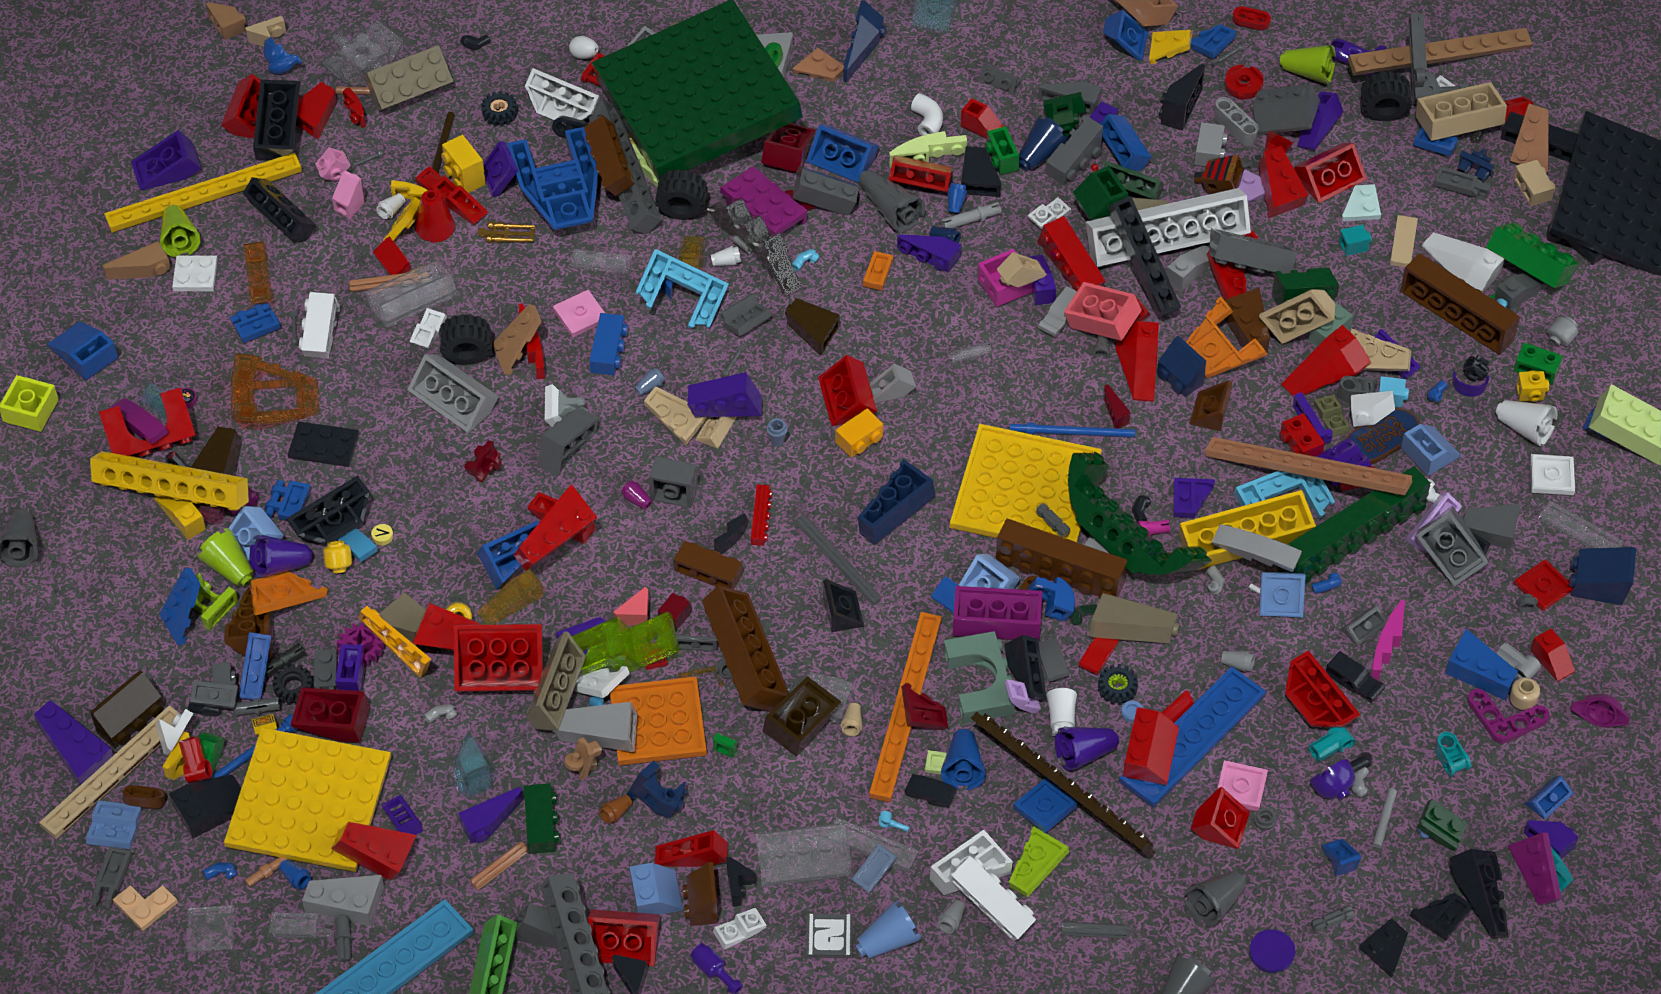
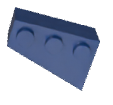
M538 520L482 545L477 552L496 589L501 587L522 566L513 554L539 524Z
M1465 629L1448 660L1445 674L1506 701L1512 685L1516 681L1518 671L1469 630Z

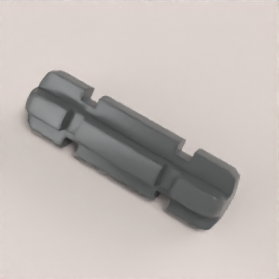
M1045 503L1040 504L1036 508V513L1041 518L1044 517L1043 520L1054 530H1058L1057 533L1061 537H1065L1070 533V527L1066 523H1062L1063 520L1052 510L1049 511L1050 508Z
M1347 905L1341 908V911L1338 909L1323 915L1322 919L1319 917L1312 920L1311 926L1315 933L1321 932L1325 927L1328 929L1342 923L1344 919L1346 921L1352 919L1354 911L1351 906Z

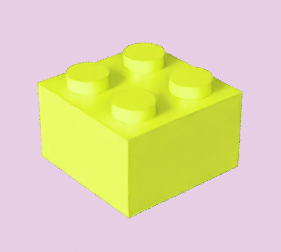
M16 375L0 403V413L3 422L41 432L59 401L55 385Z

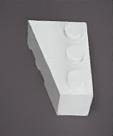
M310 292L309 299L305 300V311H307L306 318L302 320L304 334L303 337H300L299 349L304 356L329 358L333 342V327H336L337 321H334L335 313L340 312V305L334 294Z
M982 830L932 865L930 880L943 895L959 891L948 879V876L968 856L978 858L984 864L983 869L989 874L993 873L998 878L1011 874L1013 861L985 830Z

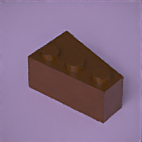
M1260 288L1224 300L1233 311L1224 320L1241 347L1243 348L1253 339H1256L1268 353L1270 341L1268 327L1259 317L1264 312Z

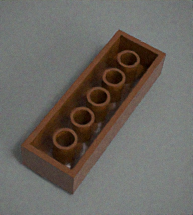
M1421 253L1405 267L1400 292L1498 355H1501L1514 342L1520 316L1514 311L1502 306L1498 301L1491 299L1479 289L1469 285L1463 279L1458 278L1446 268L1441 267Z
M1006 518L997 536L996 560L1006 567L1012 566L1018 568L1023 573H1032L1040 578L1052 581L1060 577L1070 587L1078 589L1081 593L1086 595L1092 594L1101 598L1103 593L1119 597L1125 584L1127 559Z
M718 585L702 600V603L711 623L712 631L715 633L719 643V648L725 658L726 666L732 675L733 683L740 695V701L743 705L771 712L789 694V691L748 593Z

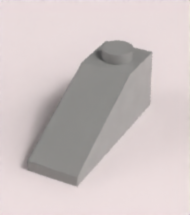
M1203 245L1180 255L1167 267V276L1171 285L1182 292L1211 265L1207 257V252L1210 248Z

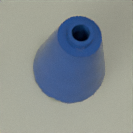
M959 729L953 734L941 768V777L943 782L956 787L957 790H959L958 786H968L967 790H972L984 782L986 771L975 734L969 729Z

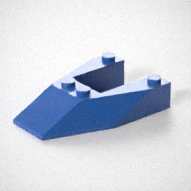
M584 127L565 131L566 147L571 161L535 168L526 139L507 143V147L518 168L514 176L521 191L553 230L593 222L598 172L596 170V162L590 154L592 149L585 139Z

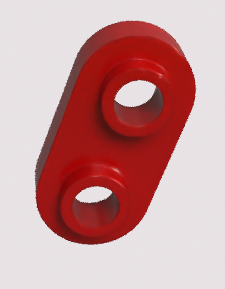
M1240 6L1234 9L1232 20L1240 26L1265 30L1270 26L1271 16L1266 11Z

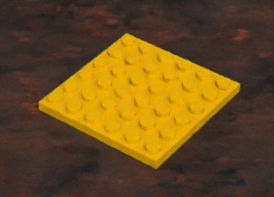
M979 424L949 528L997 538L1006 518L1060 536L1057 533L1058 530H1054L1043 520L1044 517L1041 518L1036 513V508L1040 504L1045 503L1050 508L1049 511L1052 510L1063 520L1062 523H1066L1070 527V533L1063 538L1078 542L1082 526L1075 520L1077 515L1071 504L1068 490V471L1073 453L1097 452L1101 454L1102 449Z
M261 727L224 840V846L357 872L358 863L335 852L331 848L340 829L348 822L371 826L391 760V752Z

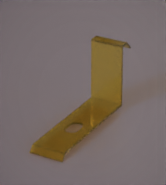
M715 666L678 673V678H686L714 671L719 687L724 685V679L722 682H719Z

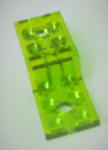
M669 612L630 628L619 617H615L571 636L582 651L589 649L578 677L609 664L617 672L621 666H627L629 672L679 652L673 618ZM654 636H658L656 642L650 644L651 639Z

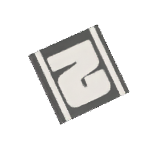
M807 914L806 958H852L853 914Z

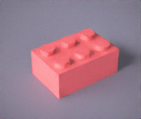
M1083 282L1065 309L1064 314L1070 327L1073 329L1122 341L1140 314L1141 308L1135 294Z

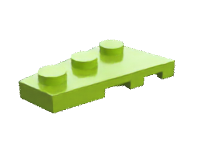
M1034 826L1031 830V836L1023 848L1024 852L1021 859L1018 860L1009 880L1010 888L1027 898L1069 853L1068 846Z

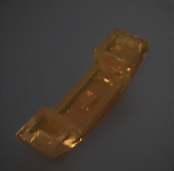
M264 241L243 244L251 304L271 301Z

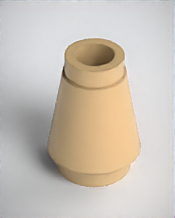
M850 703L840 724L843 733L848 736H856L862 730L861 706L857 703Z

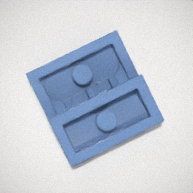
M98 800L92 813V824L86 836V843L131 849L142 807Z

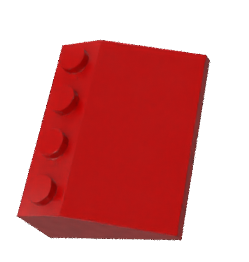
M542 624L453 625L454 691L537 689L544 670Z

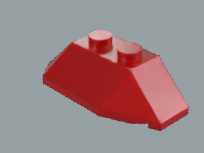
M1309 650L1290 661L1285 695L1311 727H1343L1360 716L1357 709Z

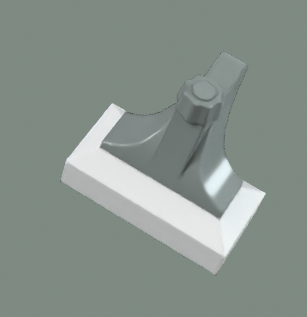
M553 384L545 387V421L551 427L577 407L588 412V409L583 407L586 404L584 397L568 398Z

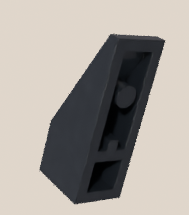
M1021 635L1005 643L1007 664L1018 682L1025 684L1028 698L1042 701L1047 700L1038 638Z

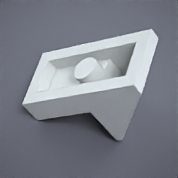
M187 709L182 714L177 713L171 725L161 719L155 723L163 752L166 755H169L193 715Z

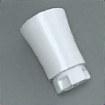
M1068 688L1050 690L1046 697L1049 705L1052 735L1055 736L1060 732L1058 728L1075 727L1077 693Z

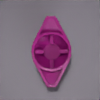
M1607 694L1586 695L1583 700L1572 703L1571 710L1593 725L1614 727L1629 724L1630 716L1622 709L1620 701L1613 696Z

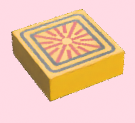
M273 714L252 719L255 735L260 733L261 727L272 730L277 729Z

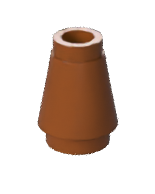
M624 794L606 802L599 809V815L607 824L616 823L632 806V800L628 795Z

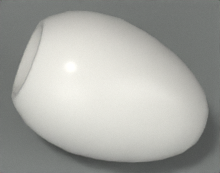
M577 36L569 44L571 54L578 59H590L596 56L599 51L597 43L586 36Z

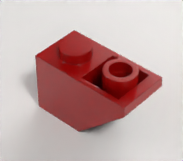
M973 98L961 110V127L987 138V131L1004 127L988 105Z

